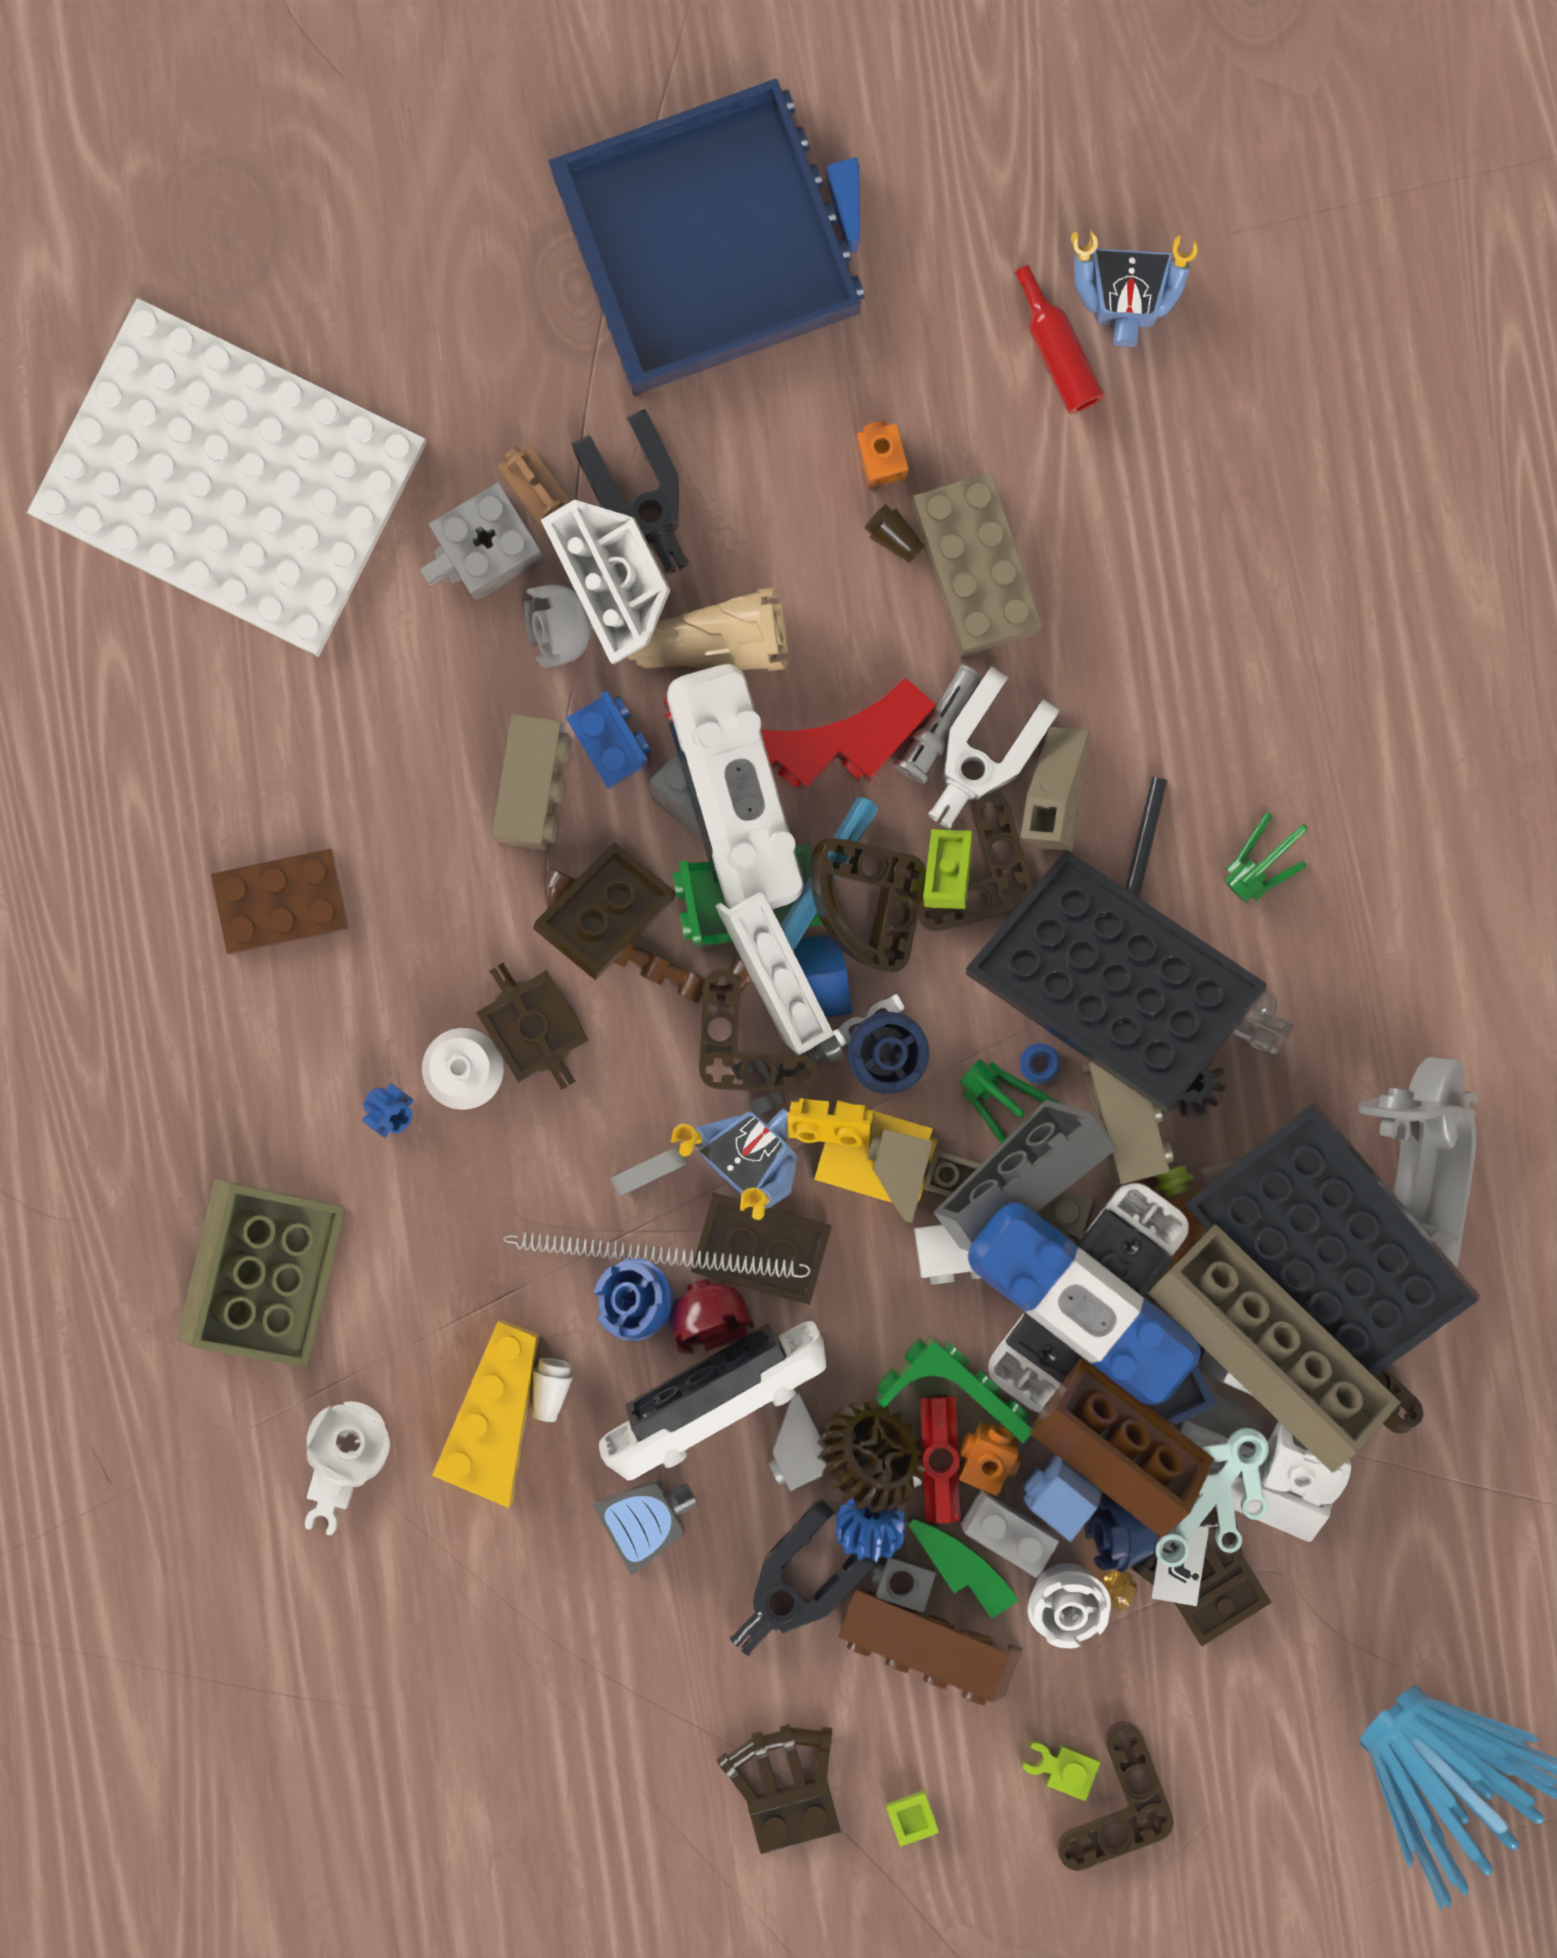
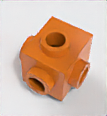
M980 1421L975 1433L971 1434L968 1432L962 1442L959 1456H962L959 1480L998 1496L1007 1476L1014 1478L1020 1467L1022 1455L1018 1454V1438L1002 1425L993 1424L991 1426Z

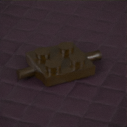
M505 963L498 965L505 981L496 968L490 970L489 972L502 992L494 1002L479 1010L476 1014L518 1083H521L537 1072L550 1070L561 1090L568 1087L560 1074L561 1072L569 1085L575 1083L576 1080H574L564 1060L571 1051L590 1040L548 971H543L529 981L516 983Z

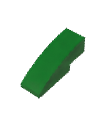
M915 1515L906 1519L909 1527L954 1594L969 1585L991 1619L1019 1601L1000 1573L981 1554L963 1540L938 1525L925 1522L924 1519Z

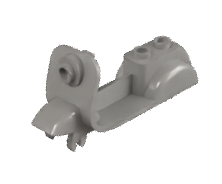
M1428 1057L1417 1068L1408 1091L1389 1088L1388 1096L1379 1095L1377 1098L1358 1103V1112L1360 1114L1383 1117L1380 1125V1135L1401 1139L1394 1195L1454 1266L1458 1268L1476 1151L1477 1135L1474 1121L1476 1112L1469 1105L1470 1102H1477L1478 1096L1473 1092H1463L1464 1071L1459 1061Z

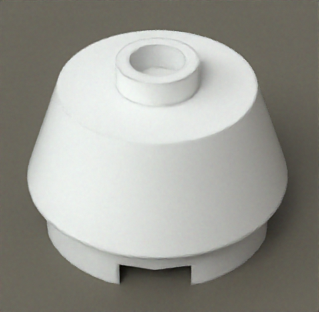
M456 1028L439 1035L427 1048L422 1062V1076L427 1090L438 1102L453 1109L466 1110L483 1105L494 1096L503 1079V1059L495 1043L484 1033L470 1028Z
M1060 1563L1046 1569L1038 1578L1028 1602V1616L1033 1627L1047 1638L1048 1643L1061 1648H1078L1081 1646L1080 1641L1090 1638L1097 1631L1099 1635L1102 1634L1107 1626L1111 1609L1110 1596L1105 1586L1087 1569L1074 1563Z

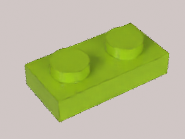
M931 829L923 896L925 907L966 909L973 846L971 830Z

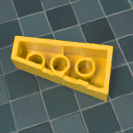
M504 1319L497 1322L432 1476L509 1508L512 1505L539 1334Z

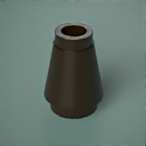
M886 504L876 512L864 527L871 534L869 539L901 559L903 558L907 563H910L925 546L897 508L892 510Z

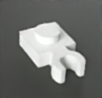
M314 1470L307 1499L318 1501L316 1508L308 1513L305 1519V1528L312 1529L315 1518L317 1516H324L329 1522L326 1534L331 1536L336 1531L339 1523L335 1509L336 1507L342 1509L349 1507L354 1487L330 1483L320 1477Z

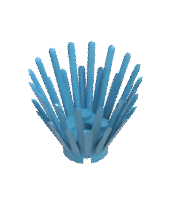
M1415 1685L1395 1699L1398 1703L1389 1711L1384 1709L1362 1734L1359 1744L1371 1756L1405 1862L1411 1868L1413 1865L1412 1853L1416 1852L1439 1908L1442 1910L1444 1903L1450 1908L1452 1899L1415 1818L1451 1885L1457 1886L1461 1894L1465 1896L1469 1892V1886L1445 1845V1835L1417 1786L1470 1860L1477 1864L1484 1875H1491L1493 1870L1491 1863L1463 1826L1469 1822L1468 1813L1440 1778L1510 1850H1516L1519 1847V1842L1507 1830V1824L1472 1789L1486 1800L1493 1799L1495 1792L1532 1822L1541 1824L1545 1818L1542 1813L1533 1807L1535 1799L1495 1769L1508 1776L1515 1775L1557 1800V1788L1554 1787L1557 1785V1779L1537 1768H1542L1557 1776V1759L1524 1744L1526 1741H1539L1538 1735L1430 1698Z

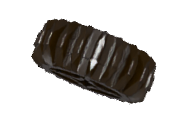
M873 1400L863 1404L857 1401L844 1409L838 1410L833 1414V1418L824 1425L822 1429L824 1434L817 1442L823 1449L820 1451L817 1459L827 1465L824 1467L821 1475L831 1476L833 1480L830 1489L839 1488L843 1492L842 1501L853 1499L856 1510L867 1507L870 1514L881 1509L884 1512L893 1510L899 1504L902 1505L911 1498L910 1496L922 1484L919 1478L923 1476L926 1470L920 1464L924 1453L917 1449L922 1438H915L910 1433L913 1424L904 1425L901 1422V1412L891 1415L888 1405L885 1408L881 1405L877 1407ZM852 1431H855L856 1439L851 1444ZM890 1468H892L891 1481L888 1482V1475H887V1474H889V1473L891 1472V1471H890Z

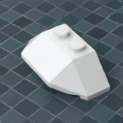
M578 500L571 501L541 519L611 664H616L647 646L670 593V588L636 519Z

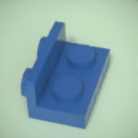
M606 690L600 694L601 698L566 717V720L606 788L610 789L649 766L645 755L652 751L640 730L632 734L625 720L630 718L631 715L620 696L612 699Z

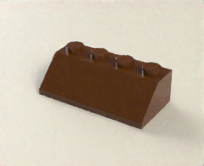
M1084 1357L1079 1360L1044 1405L1029 1433L1161 1538L1190 1515L1215 1461V1458L1148 1405L1132 1396Z

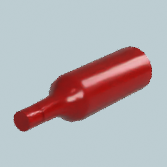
M1029 265L1019 268L1015 271V275L1030 306L1029 332L1068 413L1075 414L1101 401L1105 397V393L1066 313L1052 305L1045 298Z

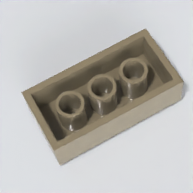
M990 471L914 495L912 501L913 513L960 657L964 658L1037 635L1042 625L992 472Z

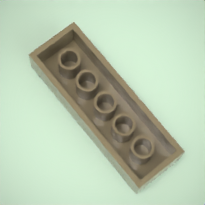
M1216 1224L1148 1292L1170 1316L1191 1334L1207 1352L1332 1473L1359 1452L1401 1403Z

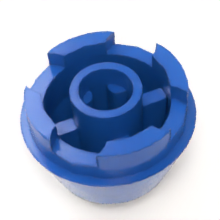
M639 1258L627 1259L615 1266L609 1267L599 1278L594 1291V1295H598V1308L601 1316H597L600 1324L607 1331L625 1341L644 1340L669 1323L672 1309L676 1302V1292L669 1279L656 1265Z

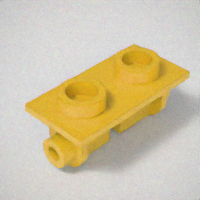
M800 1098L799 1102H791L790 1112L787 1114L788 1138L798 1139L806 1143L821 1141L839 1143L845 1147H870L874 1110L866 1109V1105L837 1103L836 1115H828L829 1102Z

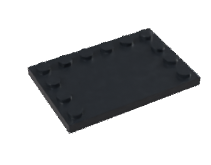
M1066 850L966 967V975L1166 1113L1171 1110L1267 989V983Z
M1315 1101L1195 1193L1185 1203L1186 1207L1207 1231L1216 1224L1373 1376L1379 1374L1470 1308L1480 1298L1477 1291Z

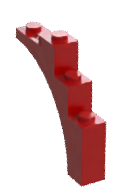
M904 678L884 698L849 718L823 727L796 731L761 730L771 768L773 769L777 764L781 768L777 774L793 789L800 785L807 791L838 756L844 759L840 764L842 768L853 778L859 780L863 776L870 782L912 736L913 732L932 714L936 704L907 678ZM666 698L663 701L664 707L668 710L665 717L668 719V721L673 722L670 708L668 705V700Z

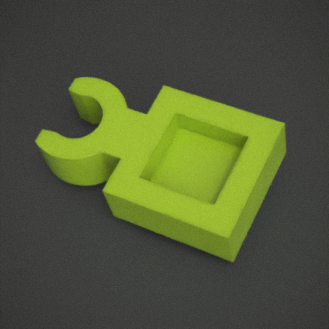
M1031 1740L1030 1748L1041 1752L1042 1759L1037 1764H1031L1023 1760L1022 1768L1032 1775L1048 1773L1049 1775L1046 1780L1048 1787L1086 1802L1100 1766V1760L1060 1744L1057 1754L1054 1755L1050 1753L1048 1747L1043 1742Z

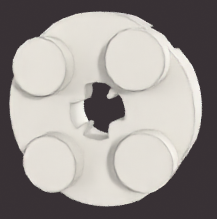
M351 1401L344 1402L343 1405H335L331 1408L329 1406L317 1414L309 1427L306 1439L307 1461L314 1468L315 1472L326 1481L341 1486L359 1487L378 1474L386 1462L390 1449V1440L388 1438V1431L385 1428V1422L377 1411L363 1403ZM349 1434L354 1435L357 1438L355 1445L360 1444L357 1451L350 1450L348 1453L342 1452L340 1450L341 1445H337L336 1440L339 1437L346 1439Z

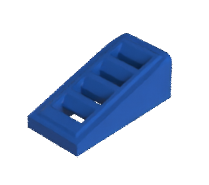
M855 157L829 164L826 172V182L849 253L857 252L860 240L858 158Z

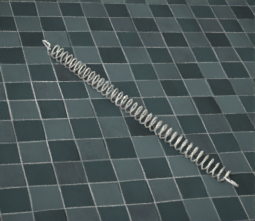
M524 1232L523 1243L520 1248L517 1242L505 1240L509 1237L518 1238V1236L510 1235L503 1238V1240L507 1243L516 1244L519 1250L524 1246L526 1250H529L532 1247L533 1251H536L539 1247L540 1251L543 1252L547 1247V1251L549 1253H551L554 1249L555 1252L558 1254L562 1249V1252L564 1254H567L568 1251H570L571 1255H574L577 1251L579 1256H581L585 1252V1255L587 1257H589L592 1253L594 1258H596L600 1252L601 1258L606 1257V1255H608V1258L612 1259L615 1255L617 1260H619L622 1256L624 1260L629 1259V1257L632 1259V1243L630 1244L629 1254L625 1259L624 1242L622 1243L621 1254L619 1258H617V1242H615L614 1251L612 1256L610 1257L609 1241H607L606 1252L604 1256H602V1241L600 1240L599 1249L595 1256L594 1239L592 1240L590 1253L587 1255L586 1238L584 1239V1247L581 1254H579L578 1248L579 1238H577L574 1253H572L571 1251V1237L569 1238V1245L566 1252H564L563 1248L564 1236H562L561 1246L558 1252L556 1250V1235L554 1236V1243L551 1251H549L548 1248L549 1235L546 1236V1244L543 1250L541 1249V1234H539V1241L536 1249H534L533 1247L534 1233L531 1234V1242L528 1248H526L525 1243L526 1232ZM638 1244L637 1253H636L635 1258H637V1256H638V1258L640 1259V1255H639L640 1245ZM646 1245V1246H645L644 1256H643L642 1259H646V1260L648 1261V1259H647V1245ZM653 1246L652 1255L649 1260V1262H651L653 1259L654 1263L657 1264L661 1258V1263L663 1265H665L667 1261H669V1264L671 1266L676 1261L678 1267H680L684 1261L685 1267H688L691 1263L693 1268H696L699 1263L701 1269H703L707 1263V1268L709 1270H711L714 1265L717 1271L721 1268L722 1265V1268L725 1272L728 1270L730 1265L731 1272H734L736 1268H738L739 1273H742L745 1268L747 1274L751 1272L753 1267V1272L755 1275H757L759 1270L761 1269V1274L763 1276L767 1273V1270L769 1272V1275L773 1276L776 1270L777 1276L780 1277L784 1270V1276L786 1278L789 1277L790 1273H792V1276L794 1277H805L810 1273V1268L808 1266L799 1264V1266H805L808 1269V1273L803 1276L794 1275L792 1260L789 1273L786 1276V1260L784 1259L782 1270L779 1275L778 1259H776L774 1270L771 1274L770 1258H768L766 1270L763 1274L762 1257L760 1258L757 1272H755L754 1256L752 1258V1263L749 1272L747 1270V1256H745L742 1270L740 1271L739 1255H737L736 1264L734 1270H732L731 1254L729 1255L728 1265L725 1269L724 1253H722L720 1265L717 1269L716 1252L714 1253L712 1265L709 1268L708 1251L706 1253V1259L703 1267L701 1266V1251H699L696 1265L694 1266L693 1250H691L688 1265H686L685 1249L683 1250L682 1260L679 1265L678 1248H676L675 1257L673 1263L671 1264L670 1247L668 1248V1254L665 1263H663L662 1258L663 1247L660 1248V1255L658 1261L656 1262L655 1246Z

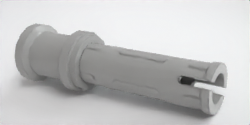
M960 665L957 674L941 697L924 728H918V730L913 732L911 736L913 742L902 760H896L894 763L895 769L909 779L925 784L928 779L926 773L937 755H942L945 751L946 744L944 740L950 728L965 707L977 685L983 679L978 672L968 666Z

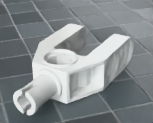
M993 666L990 667L950 728L947 736L943 780L946 781L947 788L933 809L928 813V816L937 822L943 811L948 809L940 825L948 829L952 827V823L968 799L978 801L980 797L990 794L1016 779L1060 711L1043 699L1001 763H995L984 752L970 747L967 743L970 735L1009 678ZM968 761L976 762L981 766L983 776L978 780H969L963 775L961 766Z

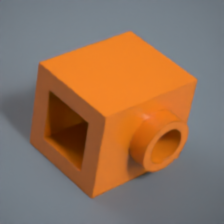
M877 421L862 427L863 432L857 433L856 445L868 489L907 479L909 469L897 424L886 425V421Z

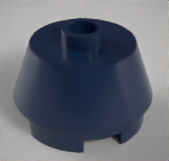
M881 1012L866 1018L854 1030L848 1045V1061L853 1075L864 1087L881 1094L900 1093L912 1087L924 1074L929 1060V1045L921 1027L908 1016L896 1012Z
M1102 1492L1097 1509L1084 1524L1086 1540L1094 1538L1100 1556H1095L1093 1560L1099 1569L1103 1571L1115 1569L1117 1572H1124L1155 1552L1157 1534Z

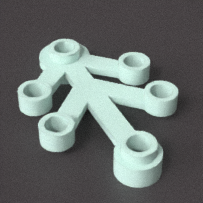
M1241 1428L1230 1436L1227 1443L1199 1446L1215 1458L1214 1462H1226L1217 1474L1207 1476L1199 1493L1201 1495L1197 1498L1190 1515L1177 1524L1173 1531H1169L1162 1538L1159 1535L1157 1536L1155 1554L1163 1565L1177 1567L1187 1560L1189 1555L1188 1539L1215 1505L1219 1529L1215 1534L1217 1545L1222 1551L1227 1553L1235 1552L1241 1547L1242 1536L1236 1528L1231 1484L1241 1471L1246 1493L1240 1504L1243 1513L1252 1520H1258L1265 1516L1268 1505L1262 1496L1258 1467L1267 1459L1269 1446L1266 1438L1258 1430ZM1246 1441L1252 1442L1254 1444L1253 1451L1248 1455L1241 1454V1444ZM1251 1500H1260L1261 1508L1257 1512L1252 1513L1247 1510V1505ZM1227 1532H1232L1236 1535V1539L1231 1545H1224L1221 1542L1223 1535ZM1168 1540H1174L1178 1544L1177 1549L1172 1553L1163 1551V1545Z

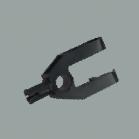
M643 409L626 417V419L629 421L638 439L644 459H648L659 484L658 489L642 493L633 501L625 503L591 436L588 435L571 445L601 508L635 518L647 543L653 545L664 567V572L668 575L676 572V567L670 556L674 557L679 570L689 564L673 533L679 528V478L648 413ZM650 506L656 507L662 512L660 519L652 523L645 522L640 517L642 510Z
M822 1498L811 1506L765 1556L752 1599L755 1612L734 1635L729 1637L735 1646L738 1647L751 1635L740 1647L741 1651L748 1657L773 1629L775 1631L779 1629L782 1633L826 1618L877 1563L870 1557H864L859 1561L857 1554L852 1553L810 1599H805L793 1584L781 1576L784 1567L804 1545L808 1546L819 1528L836 1513ZM778 1591H787L794 1598L793 1605L784 1612L774 1610L770 1605V1599L773 1594Z

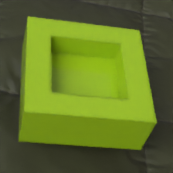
M925 1790L886 1804V1809L900 1847L939 1833Z

